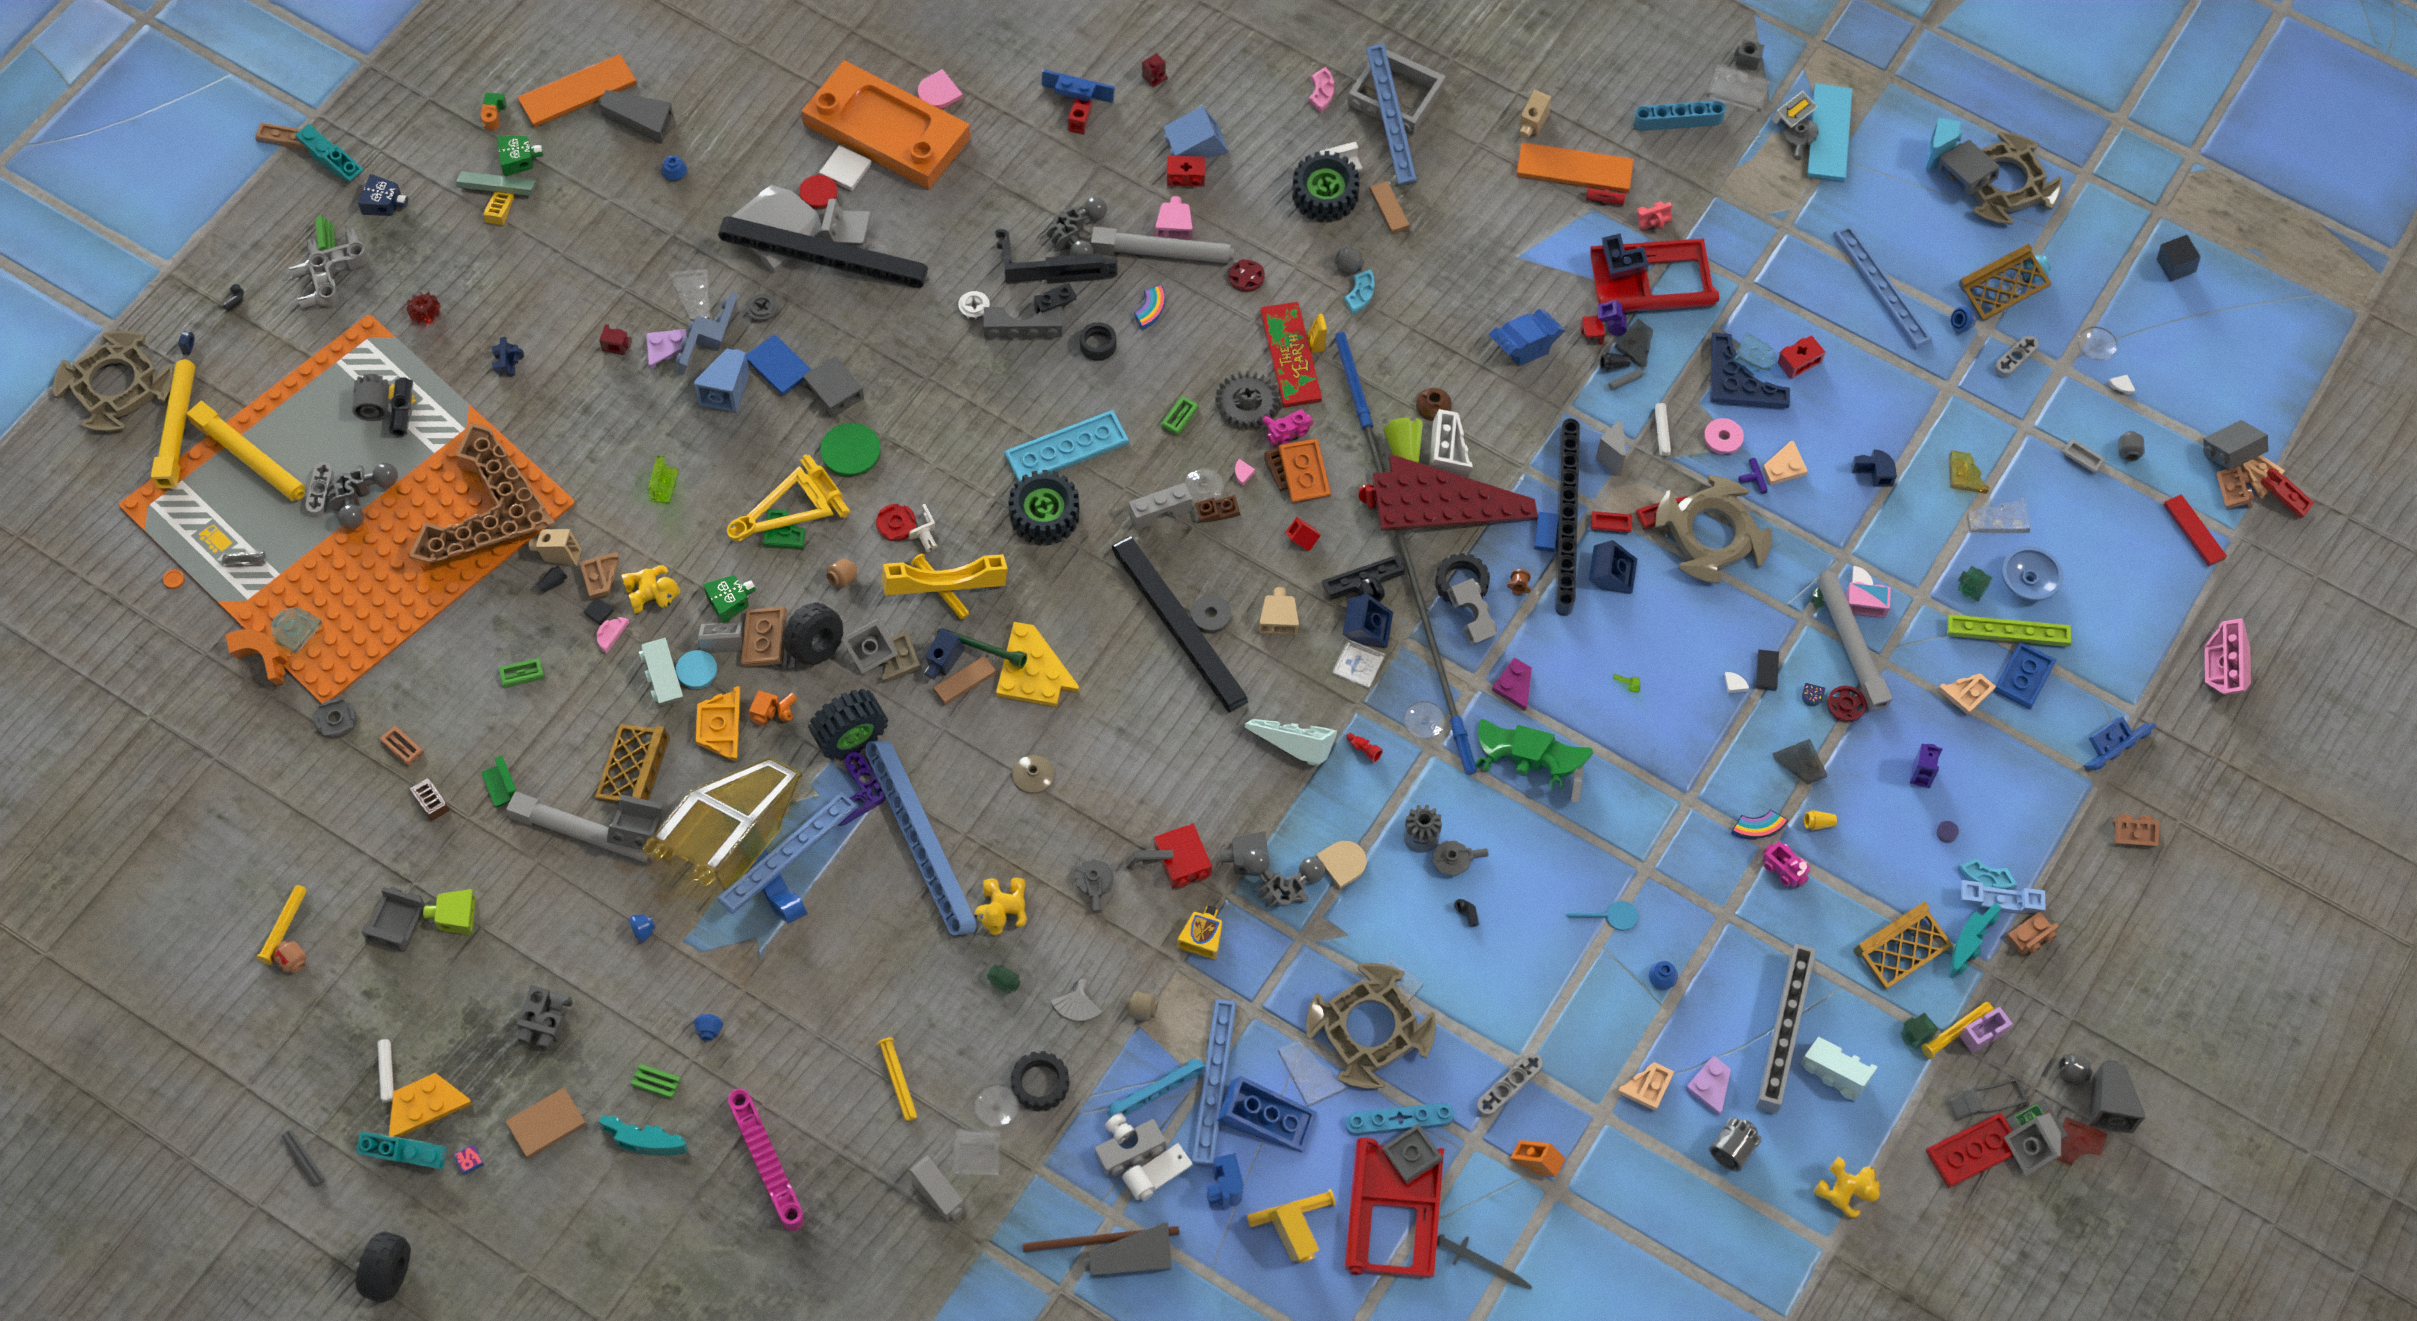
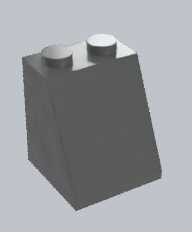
M2103 1061L2092 1077L2089 1126L2134 1133L2145 1119V1112L2126 1065L2119 1064L2117 1061Z

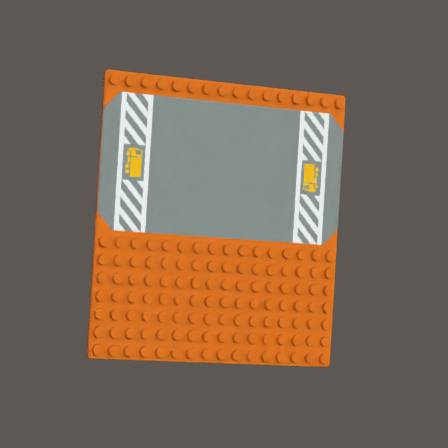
M368 314L226 422L305 486V495L300 500L291 501L209 435L179 457L180 474L177 488L157 489L153 480L150 479L121 501L119 506L245 630L261 632L279 644L288 659V662L283 663L282 666L322 704L328 700L335 699L538 535L540 531L545 529L542 528L429 564L409 558L424 522L443 528L449 525L454 526L464 522L463 520L478 513L481 515L490 511V508L495 507L478 474L458 468L455 455L470 423L491 429L494 437L505 449L510 460L516 465L532 488L533 493L537 495L545 510L554 521L574 506L575 502L572 497L380 322ZM364 374H377L383 376V380H388V384H390L389 396L387 398L388 411L384 419L365 421L357 418L352 413L354 382L358 376L363 378ZM399 377H406L413 381L412 414L409 418L408 434L404 435V437H396L389 432L392 412L391 399L394 395L395 380L399 379ZM326 462L331 465L334 472L332 483H334L337 475L355 471L359 465L363 466L365 475L371 474L380 463L392 464L398 471V480L393 486L382 488L373 484L368 486L370 494L360 495L357 493L360 501L359 507L364 513V521L356 529L348 530L340 525L338 521L339 511L330 508L329 500L325 513L320 517L310 516L305 506L313 470L318 463ZM324 470L323 473H320L322 476V480H324L323 475L325 472H327V470ZM318 486L314 492L322 493L325 487ZM315 499V500H316V506H315V507H312L313 510H315L316 507H319L318 502H317V501H318L317 499Z

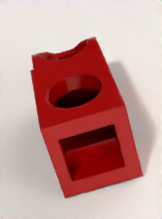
M1076 99L1068 118L1069 132L1085 134L1086 125L1092 110V100L1089 102Z

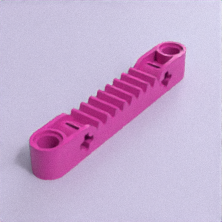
M735 1089L728 1096L733 1117L782 1225L788 1231H797L804 1224V1216L800 1204L779 1162L749 1093L744 1089ZM738 1100L745 1101L741 1106L735 1105ZM790 1214L798 1215L795 1220H787Z

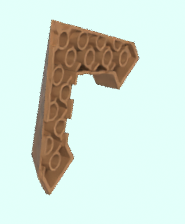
M470 423L455 456L458 468L478 474L495 507L490 508V511L481 515L478 513L463 520L464 522L454 526L449 525L443 528L424 522L409 558L429 564L556 524L545 510L537 495L533 493L532 488L516 465L510 460L505 449L494 437L490 428Z

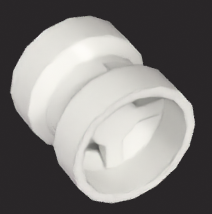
M1122 1113L1116 1114L1105 1123V1128L1108 1132H1112L1117 1144L1127 1141L1134 1134L1133 1127L1126 1123V1118Z

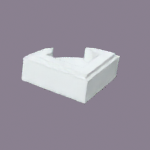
M2128 375L2112 378L2108 381L2109 386L2113 390L2116 389L2124 392L2126 395H2131L2135 392Z
M1853 566L1852 583L1862 582L1873 585L1872 578L1868 572L1860 567Z
M1725 672L1724 678L1728 693L1748 692L1749 686L1741 676L1732 672Z

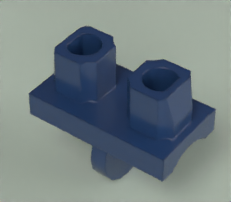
M504 336L500 338V344L492 346L493 356L497 359L500 358L499 361L492 363V369L497 374L506 373L509 377L515 376V364H518L519 360L524 358V351L519 349L518 345L508 343L507 338Z

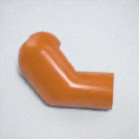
M789 693L777 705L778 717L783 722L790 721L793 718L790 706L797 701V697L793 693Z

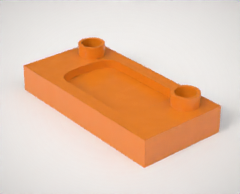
M843 60L801 111L803 125L928 190L971 138L970 124Z

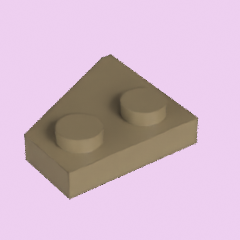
M907 631L891 637L898 655L884 662L886 665L882 678L885 683L922 668Z

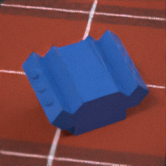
M1538 309L1533 315L1527 313L1507 322L1501 328L1495 327L1488 335L1508 355H1511L1515 363L1521 366L1549 354L1553 342L1566 330L1549 313Z

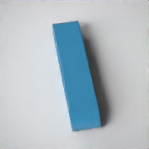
M1721 101L1640 106L1635 111L1633 126L1639 131L1717 126L1723 122L1726 106Z

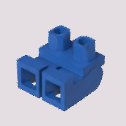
M1236 1153L1216 1157L1213 1161L1214 1179H1218V1183L1207 1186L1208 1193H1206L1210 1208L1221 1205L1223 1211L1229 1209V1206H1236L1241 1202L1244 1183Z

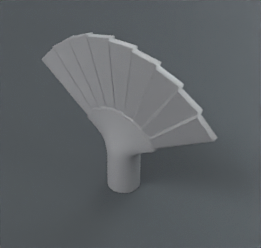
M1079 979L1076 991L1051 1000L1056 1011L1070 1020L1086 1021L1102 1013L1085 994L1087 981Z

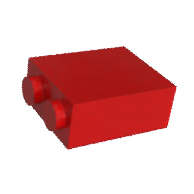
M1194 823L1154 836V847L1156 850H1173L1174 857L1172 859H1160L1172 889L1176 887L1183 888L1190 882L1196 880L1203 881L1212 875V865Z

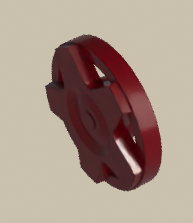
M1239 260L1229 270V282L1239 291L1251 292L1260 288L1264 283V269L1260 263L1255 261ZM1233 279H1237L1238 284H1236Z
M1839 686L1829 694L1827 707L1836 720L1853 722L1863 716L1866 710V699L1854 687ZM1840 691L1839 697H1833L1835 693ZM1850 692L1855 693L1857 696H1851ZM1860 705H1862L1861 712L1858 709Z

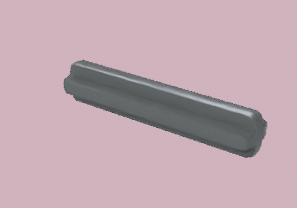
M288 1130L282 1135L283 1140L314 1186L321 1185L325 1182V1178L294 1132Z

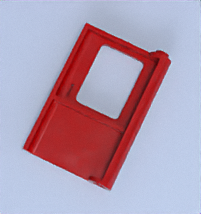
M1704 238L1623 244L1625 251L1644 247L1648 264L1697 261L1703 291L1677 294H1651L1647 272L1610 280L1602 245L1590 246V259L1598 305L1617 300V302L1622 304L1623 312L1708 307L1715 306L1716 302H1719V291L1715 290V287L1712 286Z
M1358 1138L1355 1146L1345 1270L1349 1271V1274L1356 1276L1366 1273L1424 1279L1433 1278L1435 1273L1443 1161L1406 1184L1382 1151V1147L1385 1145H1378V1142L1372 1138ZM1444 1148L1437 1149L1444 1158ZM1374 1206L1412 1208L1417 1211L1412 1266L1402 1267L1369 1263L1370 1232Z

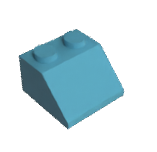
M1938 117L1930 140L1925 170H1931L1939 166L1940 157L1945 152L1956 148L1963 130H1960L1961 122Z

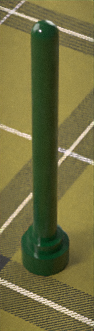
M947 630L958 636L962 644L1007 659L1014 667L1022 669L1027 662V653L1021 651L1009 652Z

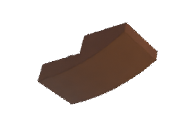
M1235 495L1217 501L1213 497L1195 503L1200 522L1224 520L1241 515Z

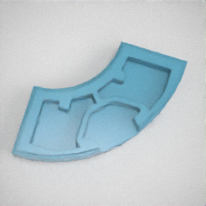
M1371 269L1353 276L1355 287L1350 294L1344 297V301L1352 315L1364 309L1373 296L1375 281Z
M1978 858L1958 867L1960 873L1968 881L1982 882L1984 887L2011 890L2017 886L2007 867L1993 869L1984 865Z

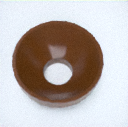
M1427 388L1417 397V412L1427 420L1434 421L1439 409L1451 411V398L1442 389ZM1437 395L1440 397V401L1432 402L1429 397Z

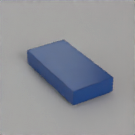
M1538 513L1534 549L1554 552L1558 514Z

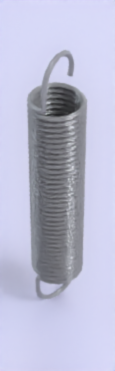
M1638 369L1608 384L1611 390H1615L1643 377V374Z

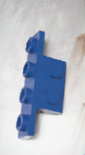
M1043 70L1041 85L1054 89L1055 94L1089 102L1092 98L1111 103L1114 101V86L1049 70Z
M2123 716L2116 718L2089 737L2098 756L2085 764V769H2094L2096 771L2106 765V761L2119 757L2122 750L2135 746V741L2151 735V730L2157 726L2155 723L2144 724L2132 732Z

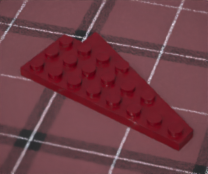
M1389 456L1391 472L1373 473L1372 475L1381 531L1534 521L1538 518L1534 498L1399 456Z

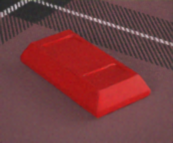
M1592 511L1591 529L1631 533L1632 514Z

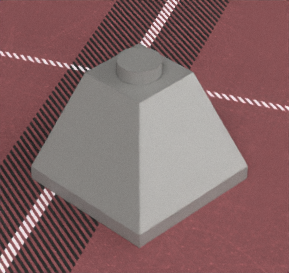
M2050 1113L2035 1117L2004 1137L2025 1176L2032 1174L2061 1156V1132Z

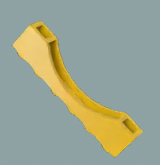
M1003 554L983 556L965 566L943 571L922 570L909 566L904 562L883 564L881 582L885 596L1005 586L1007 565Z

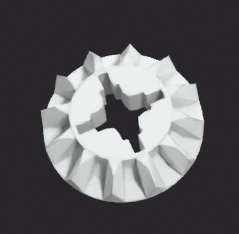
M978 291L965 293L959 300L961 314L966 315L967 318L974 317L977 319L979 316L984 317V307H989L990 305L988 297ZM973 301L976 303V310L972 307Z

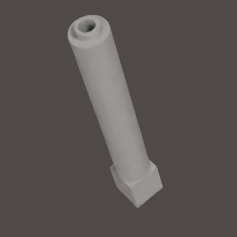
M1093 227L1091 245L1094 249V254L1103 253V255L1114 256L1115 252L1227 264H1229V260L1234 258V249L1231 248V244L1116 233V229Z
M1825 571L1819 575L1817 583L1861 684L1860 692L1866 699L1867 709L1869 712L1887 708L1892 701V696L1884 677L1880 678L1836 573Z
M516 791L506 808L510 819L530 826L536 824L647 864L654 861L658 854V849H656V844L654 843L651 844L649 852L608 843L609 827L539 803L538 799Z

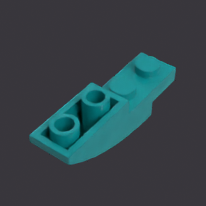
M310 123L295 134V138L309 150V154L343 180L350 183L364 171L338 145L334 146Z
M1996 902L1983 916L1975 911L1967 921L1952 952L1950 977L1954 978L1957 973L1962 975L1969 966L1967 962L1970 959L1975 960L1982 952L1979 948L1983 943L1981 939L1988 932L1986 928L1989 925L1994 926L2001 917L1998 914L2002 907Z
M602 1115L599 1120L601 1129L615 1135L616 1145L628 1151L654 1156L685 1154L688 1151L683 1137L677 1134L669 1135L665 1133L666 1131L657 1125L651 1127L646 1124L642 1131L636 1125L630 1124L628 1126L623 1124L622 1120L613 1115L610 1117Z
M360 1131L356 1154L437 1169L444 1168L447 1152L446 1146Z

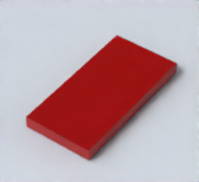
M2000 1112L1927 1148L1925 1152L1948 1189L2014 1157L2004 1138L2013 1130Z

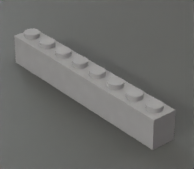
M1795 943L1791 951L1756 1109L1777 1114L1782 1104L1816 952L1814 948Z

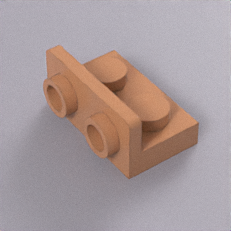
M2238 466L2232 470L2226 469L2216 472L2226 509L2245 504L2248 505V508L2253 507L2251 500L2255 499L2252 489H2248L2246 483H2250L2247 471L2242 472L2241 467Z
M2119 814V818H2113V822H2115L2114 843L2158 846L2160 821H2154L2153 816L2140 815L2139 820L2132 819V815Z
M2039 911L2010 932L2006 938L2024 957L2029 952L2031 954L2037 952L2041 948L2040 944L2044 941L2047 943L2052 941L2057 936L2056 931L2059 925L2055 923L2052 926Z

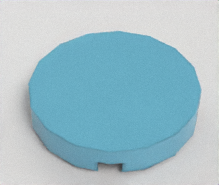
M701 650L690 651L678 660L676 675L679 682L689 689H703L708 687L716 678L717 663L708 652Z

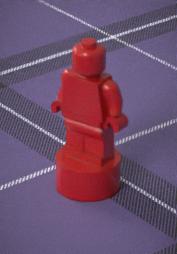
M1352 733L1346 735V739L1355 747V750L1365 752L1366 758L1373 763L1377 762L1382 756L1383 749L1376 744L1371 745L1369 740L1359 736L1355 737Z

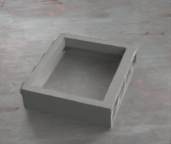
M1386 50L1391 71L1431 88L1413 117L1401 112L1405 131L1414 135L1443 91L1446 76ZM1368 63L1348 93L1347 105L1383 121L1379 102L1360 93L1372 75L1370 63Z

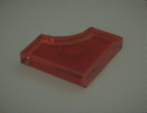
M2065 1117L2062 1127L2066 1131L2068 1138L2061 1141V1156L2056 1159L2072 1166L2076 1159L2082 1155H2100L2108 1134Z

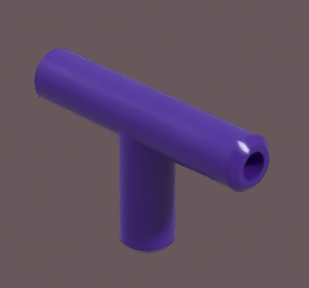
M1756 458L1749 459V464L1753 473L1740 475L1738 478L1739 482L1745 483L1756 480L1760 493L1765 494L1768 492L1760 467Z

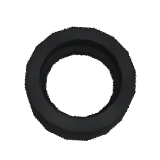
M1093 322L1082 329L1080 333V350L1084 356L1091 360L1101 361L1110 358L1114 354L1117 347L1116 333L1111 326L1102 322ZM1093 335H1104L1110 340V343L1103 348H1093L1087 344V339Z

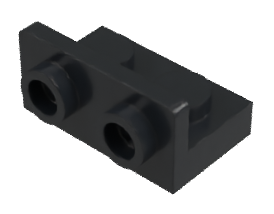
M1070 283L1034 296V310L1038 314L1040 310L1044 313L1060 306H1066L1070 302L1075 301L1077 296Z

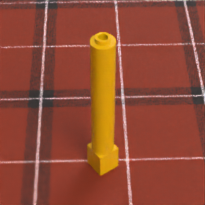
M186 359L177 361L175 364L158 457H154L151 479L157 489L177 488L180 474L178 461L196 366Z
M202 400L187 412L192 425L207 437L210 435L288 499L296 501L305 495V486L224 422L218 413Z

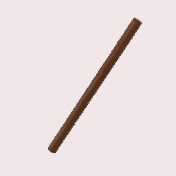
M1179 1226L1168 1227L1169 1236L1180 1235ZM1144 1230L1023 1243V1252L1116 1242Z

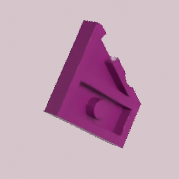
M1514 657L1493 685L1492 691L1525 711L1528 705L1532 667Z

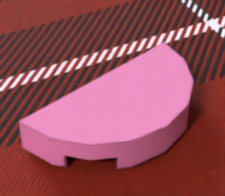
M618 617V619L606 620L599 627L597 642L603 652L608 653L628 626L629 619Z

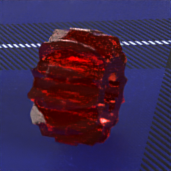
M420 292L418 296L412 294V299L408 300L407 313L410 319L416 321L419 325L422 322L427 325L430 320L435 322V317L440 316L439 310H441V306L435 295L431 296L429 292L423 295Z

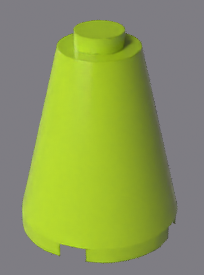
M1399 418L1389 421V426L1384 424L1383 431L1392 455L1419 463L1422 420L1416 418L1415 422L1411 421L1410 418Z

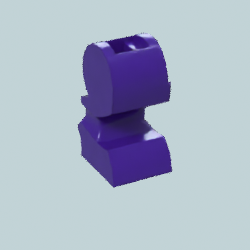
M1615 300L1598 305V319L1608 322L1609 333L1614 336L1624 335L1627 332V318L1623 314L1622 304Z

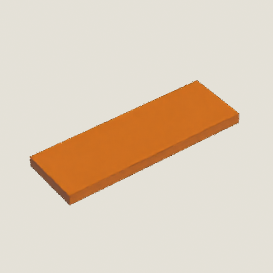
M621 54L517 98L533 127H537L600 100L605 90L619 92L636 85L637 82Z
M1522 142L1516 176L1629 193L1634 159Z

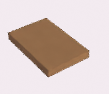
M785 606L746 610L741 656L742 667L782 664L783 635L787 619V609Z
M564 1087L505 1121L527 1159L586 1125V1122Z

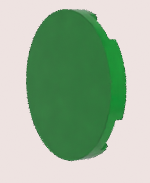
M845 423L832 428L824 436L820 447L821 457L825 466L832 473L843 477H851L869 472L877 464L881 453L880 442L874 431L858 423Z

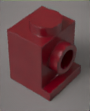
M1157 53L1142 62V77L1153 88L1168 79L1166 75V62Z
M605 324L599 341L602 351L625 355L627 348L631 347L632 337L627 336L626 331L610 329L609 325Z

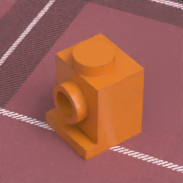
M758 690L749 710L751 721L760 726L767 725L769 718L772 719L779 703L778 696Z

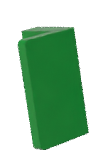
M502 755L494 758L497 766L482 771V776L496 808L508 804L516 791Z

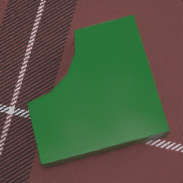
M768 509L766 521L788 516V510ZM794 524L764 531L763 547L803 550L806 531Z

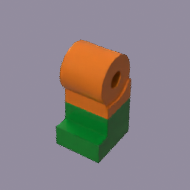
M485 92L481 119L486 130L493 131L499 127L500 110H506L507 106L504 94Z

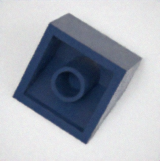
M1614 540L1594 545L1589 581L1602 590L1632 594L1637 558Z
M1368 594L1348 600L1343 635L1356 644L1387 648L1393 612Z

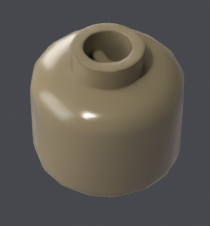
M1135 991L1132 997L1128 996L1125 1004V1009L1129 1010V1017L1142 1021H1149L1151 1017L1155 1018L1158 1001H1155L1153 994Z

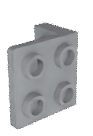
M829 199L821 231L826 240L848 245H863L871 214L869 211H842L836 199Z

